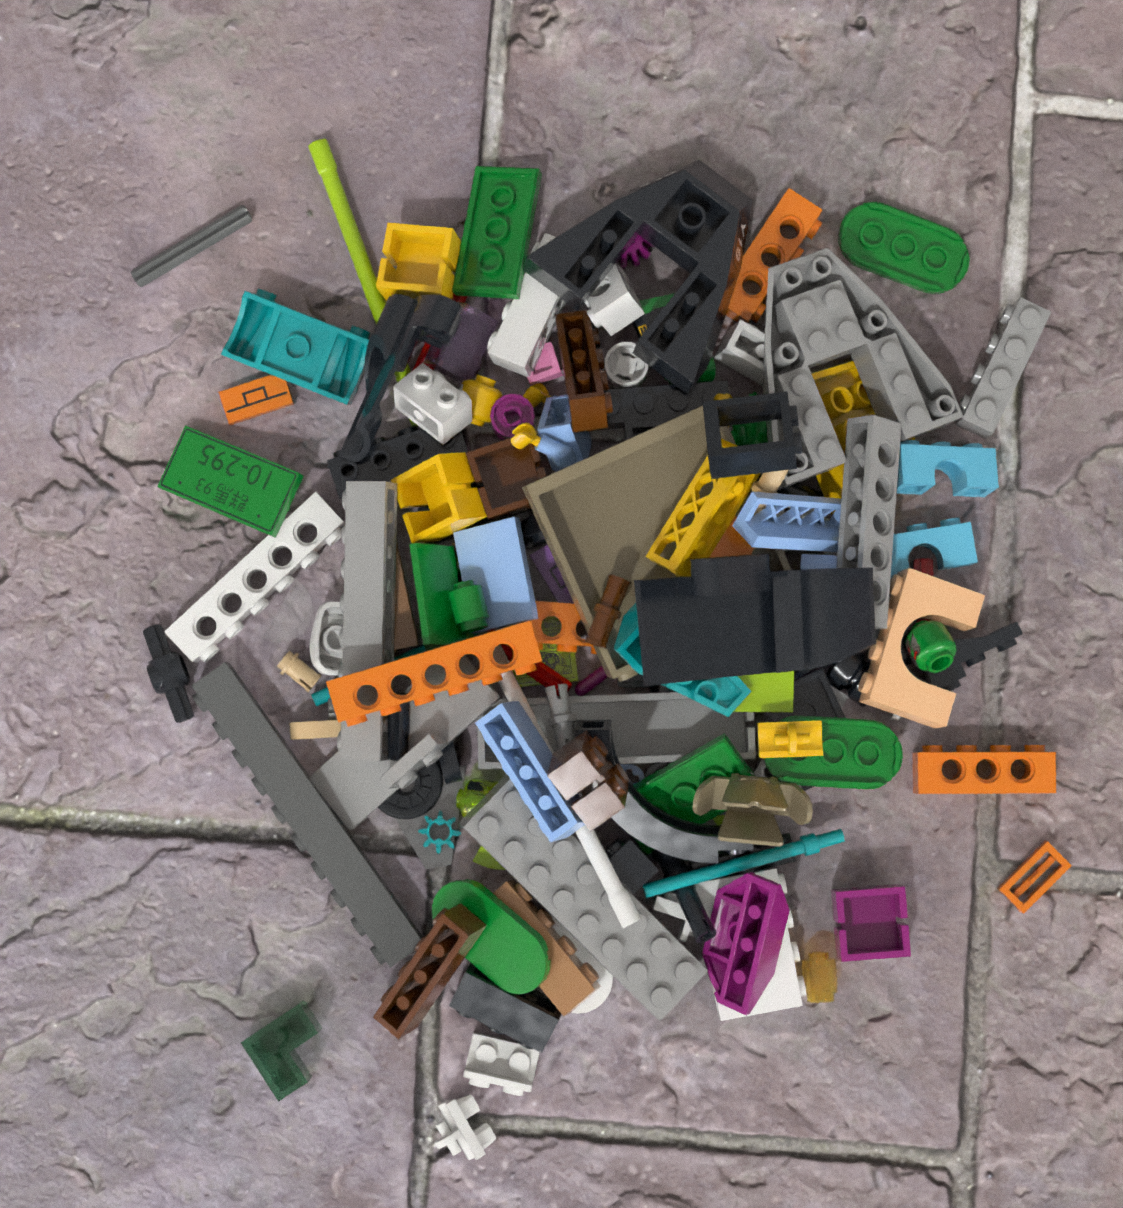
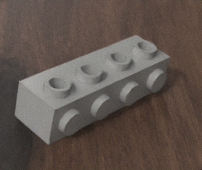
M1022 297L1013 305L1007 304L999 322L1003 323L999 334H993L987 344L985 352L989 355L984 365L979 364L970 380L974 386L970 395L964 394L959 403L963 417L958 419L955 425L984 439L994 433L1051 311Z

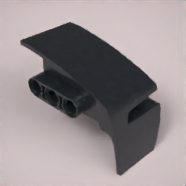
M769 554L690 559L691 576L634 580L644 686L824 667L841 662L876 644L873 567L770 570Z

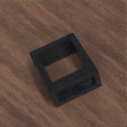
M788 391L702 402L711 479L797 469L796 454H802L800 432L793 433L792 427L799 426L796 405L789 406ZM782 419L784 441L722 448L720 427Z

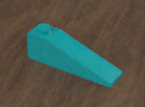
M635 603L622 618L614 650L636 673L643 675L637 606ZM738 676L661 684L727 717L751 693V690Z

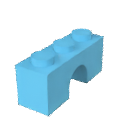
M917 440L900 442L897 494L922 495L935 485V469L941 470L948 475L952 483L953 496L985 497L999 488L996 448H983L982 444L970 443L957 447L951 446L950 442H936L931 445H920Z
M952 518L940 521L941 527L927 529V523L907 526V532L894 534L891 578L898 572L909 568V554L914 547L918 546L926 547L934 553L938 570L970 566L977 563L971 522L961 523L960 518Z

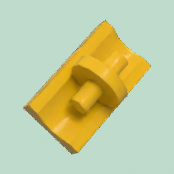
M822 720L757 723L759 758L823 756Z

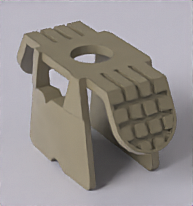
M732 773L731 777L711 776L700 784L693 799V811L698 815H704L711 809L727 810L718 833V840L727 842L783 846L784 840L774 815L789 816L797 824L804 825L811 821L813 813L811 800L801 787L796 783L779 782L776 777L771 776L766 778L739 775V773Z

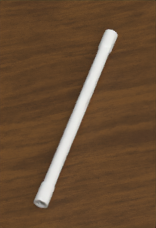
M501 645L496 646L493 651L494 660L498 664L508 663L509 660ZM512 670L501 673L503 680L498 681L508 702H520L553 754L554 751ZM584 825L576 831V834L609 897V902L622 928L628 927L642 918L628 891L624 889L594 829L590 832L587 826Z

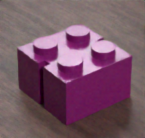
M894 884L831 889L833 920L841 925V927H834L836 958L838 960L847 962L911 957L909 925L903 922H896V916L908 918L905 886Z

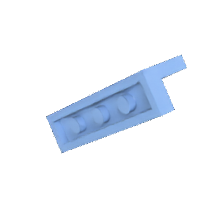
M751 492L732 526L752 548L838 552L842 499ZM759 504H766L765 509L754 515ZM790 506V510L779 517L776 516L777 513ZM811 508H814V511L812 513L808 514L802 519L800 518L802 514H804ZM835 510L830 520H824L825 516Z

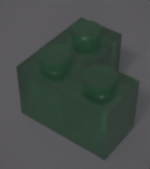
M305 1000L300 1001L241 1042L278 1102L308 1083L312 1078L295 1048L318 1034L322 1027Z

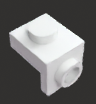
M666 892L664 896L655 895L652 904L654 910L683 919L678 939L686 942L688 935L694 937L675 893Z

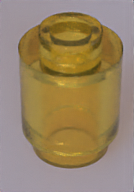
M809 952L808 959L802 960V975L806 987L807 1002L826 1003L835 1001L834 993L838 992L836 959L829 958V952Z

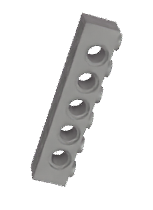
M876 415L848 418L845 447L847 462L844 463L837 568L873 567L875 629H887L902 423Z

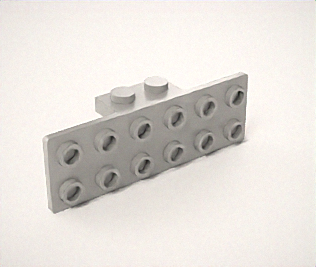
M467 655L460 659L459 668L464 674L469 675L477 671L476 666ZM438 664L432 665L425 672L427 682L433 685L440 684L445 678L444 668ZM478 680L468 683L469 690L449 696L447 690L434 694L435 701L415 706L414 700L409 701L408 753L399 761L340 760L341 752L337 751L310 776V781L346 827L354 829L399 788L404 789L414 782L418 777L416 773L425 765L428 767L435 763L443 755L441 751L499 700L500 696L490 684L483 686L482 681ZM412 684L403 693H408Z

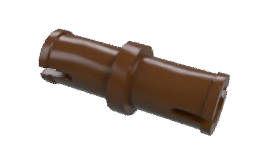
M615 575L608 576V582L600 603H596L593 609L596 614L585 642L603 649L607 648V642L616 620H620L622 615L619 610L631 582Z

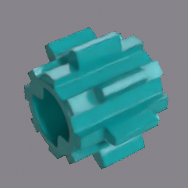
M439 811L438 819L433 821L430 817L425 816L424 818L429 825L427 829L418 830V833L428 837L423 847L426 848L433 843L436 845L437 854H440L441 846L445 844L454 849L451 838L452 836L461 835L460 831L452 830L451 827L455 823L456 818L453 817L446 821L443 819L442 811ZM434 824L440 827L445 824L449 827L450 834L444 841L440 838L434 841L429 834L430 828Z

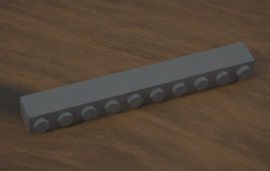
M224 662L192 685L196 692L192 696L194 701L203 712L209 710L216 721L212 723V726L221 739L225 740L228 738L235 747L232 754L242 768L246 766L250 768L255 776L251 781L262 796L268 794L275 805L271 807V810L282 824L288 822L295 833L291 835V838L301 852L307 849L314 859L310 863L313 870L321 880L325 878L329 880L334 888L330 891L332 897L341 908L347 906L354 917L350 919L352 925L360 936L367 934L374 945L370 950L381 965L386 962L391 968L415 951V947L423 938V935L341 819L310 781L307 771L232 665Z

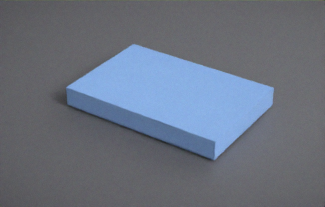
M511 517L453 532L462 582L473 580L474 585H482L489 618L487 619L488 627L472 633L486 632L539 619L519 517Z

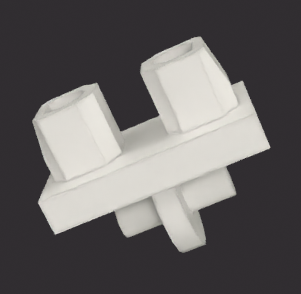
M467 1095L456 1100H446L439 1104L438 1107L445 1120L436 1125L441 1134V1137L434 1142L437 1149L447 1145L453 1156L463 1150L468 1160L473 1158L478 1160L486 1155L484 1149L496 1139V1136L487 1123H483L473 1130L471 1129L466 1119L480 1111L474 1097Z

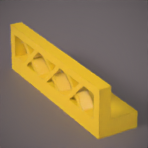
M721 438L722 448L737 446ZM707 455L645 557L670 570L678 577L691 576L690 559L709 558L749 494L753 482L757 481L761 473L711 479ZM713 481L714 488L710 494L700 498L699 492L703 485ZM694 511L695 518L691 525L682 528L681 521L684 516ZM676 541L677 548L670 559L667 560L660 555L666 545Z

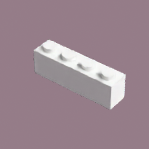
M545 233L541 242L535 243L531 253L554 239L555 236ZM524 272L520 299H513L512 302L509 301L505 305L502 312L503 322L498 332L494 331L490 336L487 349L494 364L530 377L542 354L543 347L547 343L556 324L555 314L561 313L566 302L526 272Z

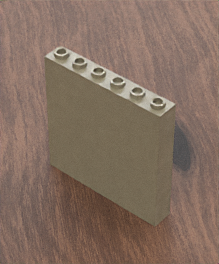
M703 405L522 487L587 633H589L596 614L593 609L596 603H600L608 582V576L615 575L631 582L619 610L622 615L620 620H616L607 642V648L603 649L593 645L607 678H618L619 682L638 674L614 650L622 618L636 603L634 580L678 577L670 570L650 561L645 556L708 455ZM720 427L721 438L736 445L729 427ZM713 481L703 485L699 492L700 498L710 494L714 488ZM750 490V492H749V494L747 495L746 499L744 500V502L742 503V505H741V507L739 508L738 512L736 513V515H735L736 517L738 516V514H739L740 511L742 510V508H743L744 504L746 503L747 499L749 498V496H750L752 490ZM694 511L684 516L681 521L682 528L691 525L695 518ZM676 541L667 544L660 556L669 560L677 548ZM754 548L751 554H769L770 570H792L783 549Z

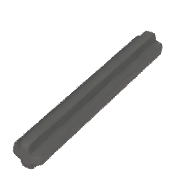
M244 205L236 207L132 269L131 275L140 287L147 285L251 223L252 216Z

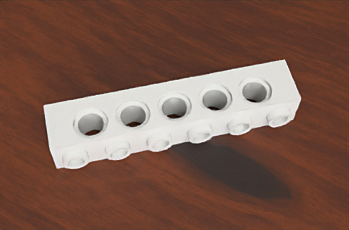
M317 492L313 493L283 521L276 538L268 535L164 632L192 662L198 663L200 660L204 663L207 662L219 651L216 645L226 636L229 640L232 639L244 628L243 620L251 613L254 616L258 615L269 605L270 602L267 598L276 590L279 593L283 592L293 583L295 579L292 575L298 569L303 567L306 570L320 557L317 552L325 544L331 547L341 538V530L345 522ZM307 525H313L317 528V537L312 542H302L300 539L301 530ZM283 548L290 549L292 552L290 563L285 566H278L275 561L276 553ZM258 571L265 572L267 576L265 586L261 589H253L250 584L251 576ZM237 594L242 600V605L238 611L229 613L226 610L225 602L229 596ZM212 617L216 622V630L212 635L204 636L201 633L200 625L204 619Z

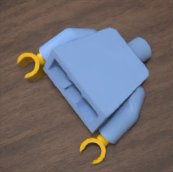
M537 383L530 386L525 391L523 397L528 399L534 408L539 403H544L537 428L539 436L531 424L522 423L512 431L515 435L511 438L512 445L517 449H523L529 443L533 444L535 450L547 455L550 466L555 472L588 458L591 449L589 431L573 433L567 394L551 397L543 384Z

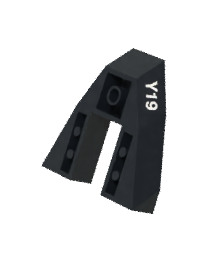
M697 160L628 191L550 240L526 257L523 270L576 311H579L638 235L689 272L690 275L639 338L633 354L688 394L707 370L741 270L753 200L702 161Z

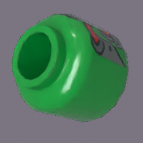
M924 620L916 623L905 640L906 649L915 665L920 670L932 673L941 672L952 664L957 651L956 643L947 627L939 621Z

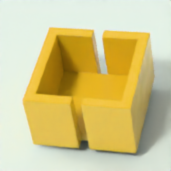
M387 222L382 249L387 258H381L376 282V288L386 301L393 294H402L413 299L420 295L430 294L453 298L452 288L455 276L452 271L456 272L461 240L454 229Z
M465 452L437 454L391 479L392 483H397V500L400 509L429 506L430 511L408 512L402 515L412 544L440 541L452 535L453 532L460 531L487 517L478 489L471 488L470 484L475 480Z

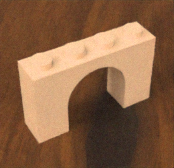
M907 568L895 574L890 581L889 594H891L888 607L887 629L880 630L876 644L869 649L868 658L871 659L868 672L862 675L858 691L861 692L859 702L932 728L946 727L956 693L923 682L909 672L901 655L902 637L907 627L918 618L939 621L944 625L961 631L976 628L985 595Z

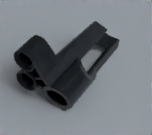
M402 294L389 296L367 345L365 355V383L367 392L339 453L340 457L352 462H358L366 457L382 422L379 404L395 371H405L418 340L442 349V346L449 347L462 320L460 313L463 307L458 302L435 294L420 295L415 299Z

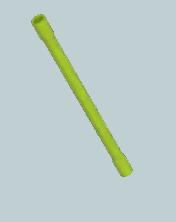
M319 139L310 143L308 147L317 172L323 180L375 324H377L386 302L376 288L377 278L340 181L337 165L327 139ZM407 364L404 372L395 371L394 375L397 383L411 372L409 364ZM409 419L411 426L418 427L416 423Z

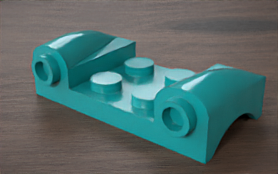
M260 288L257 289L256 294L244 291L237 321L221 355L343 404L351 405L365 370V355L371 332L354 325L348 331L281 305L275 301L276 294Z

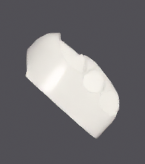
M325 602L321 604L317 610L310 638L311 661L314 668L319 673L325 675H338L339 665L343 660V648H341L339 643V633L341 628H343V613L340 610V602Z

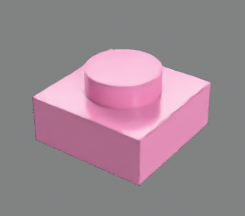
M552 342L545 343L534 371H532L530 377H527L531 386L563 376Z

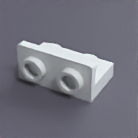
M473 1032L463 1077L469 1078V1084L477 1087L489 1088L491 1083L503 1086V1092L523 1096L524 1091L531 1092L539 1051L527 1049L516 1041Z

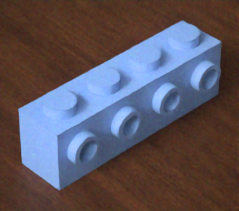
M519 701L501 703L475 722L485 742L496 755L504 772L513 782L520 793L521 799L532 812L540 829L547 836L550 843L569 837L585 825L571 807V804L580 798L578 793L566 801L548 778L547 773L552 752Z

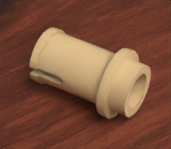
M289 651L277 665L282 670L280 674L284 675L286 673L302 686L305 691L309 692L322 675L315 672L299 659L298 656L300 654H293Z

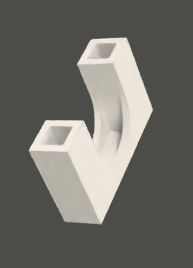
M770 867L752 872L781 884L784 894H787L784 874H778L777 868ZM737 874L694 884L708 917L711 916L717 890L745 874ZM791 910L789 911L775 974L753 1010L747 1016L803 1006L801 997L807 996L803 975L797 976L795 963L800 962L797 942H790L788 928L794 927ZM715 998L720 1021L746 1016L717 1003Z

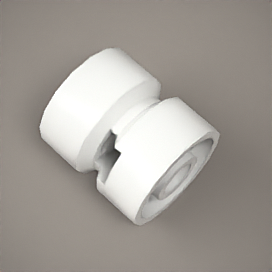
M633 342L615 344L605 357V369L603 370H606L608 386L611 389L640 387L646 378L648 364L633 354L636 346Z

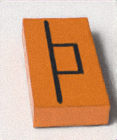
M273 375L218 392L229 425L294 405L287 381Z

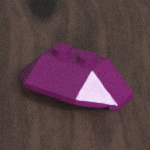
M752 872L717 890L710 921L717 933L715 937L704 943L702 952L710 981L716 991L714 995L717 1003L746 1016L751 1013L775 974L790 911L781 884Z

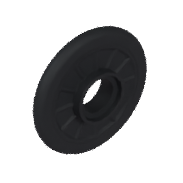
M436 761L428 767L425 765L416 773L418 777L412 790L403 792L398 789L378 808L385 814L397 819H414L430 811L440 798L443 788V776L438 762Z

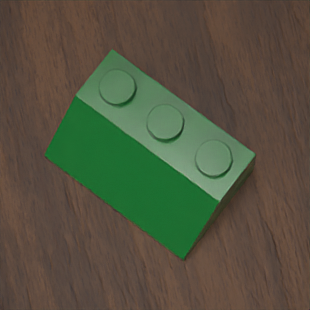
M422 543L409 544L425 650H432L475 637L472 632L462 634L460 626L455 625L448 593L454 590L453 585L459 583L461 577L458 556H456L454 546Z

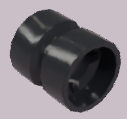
M860 652L841 662L832 664L826 673V677L831 686L839 691L843 689L848 690L847 696L861 707L866 706V704L859 702L861 692L858 691L862 675L868 672L871 661L865 662L864 654Z

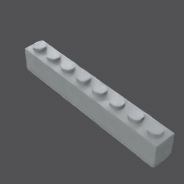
M346 481V489L342 494V505L346 510L345 524L341 530L342 542L345 544V558L342 560L340 568L341 576L344 579V593L340 597L343 628H341L339 633V643L341 648H343V660L339 665V677L394 661L397 483L387 481ZM393 678L392 681H391V688H392V690H393L394 678ZM363 685L358 689L357 697L362 704L371 705L377 700L378 692L372 685ZM380 710L366 714L368 721L347 727L346 721H342L341 731L337 737V748L341 752L340 760H389L387 757L388 715L381 716Z

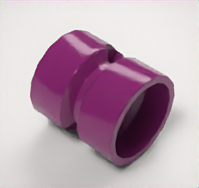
M504 395L496 400L491 409L490 418L493 432L501 441L514 437L515 435L512 431L522 423H529L535 427L533 406L528 399L521 395Z

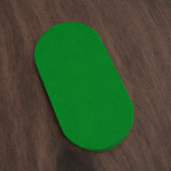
M880 202L863 203V205L850 210L839 227V247L844 257L851 264L928 294L945 293L956 287L968 271L970 262L968 249L966 250L964 241L957 232Z
M789 716L779 720V722L822 720L823 756L763 758L770 773L782 782L796 783L800 786L876 789L891 781L900 770L903 751L901 743L894 732L879 721L817 716Z
M470 879L456 880L444 885L437 892L432 904L433 920L442 909L447 908L449 910L461 903L487 925L465 958L499 988L512 994H525L534 990L546 980L551 968V959L548 960L547 951L549 949L546 941L532 926L484 885Z

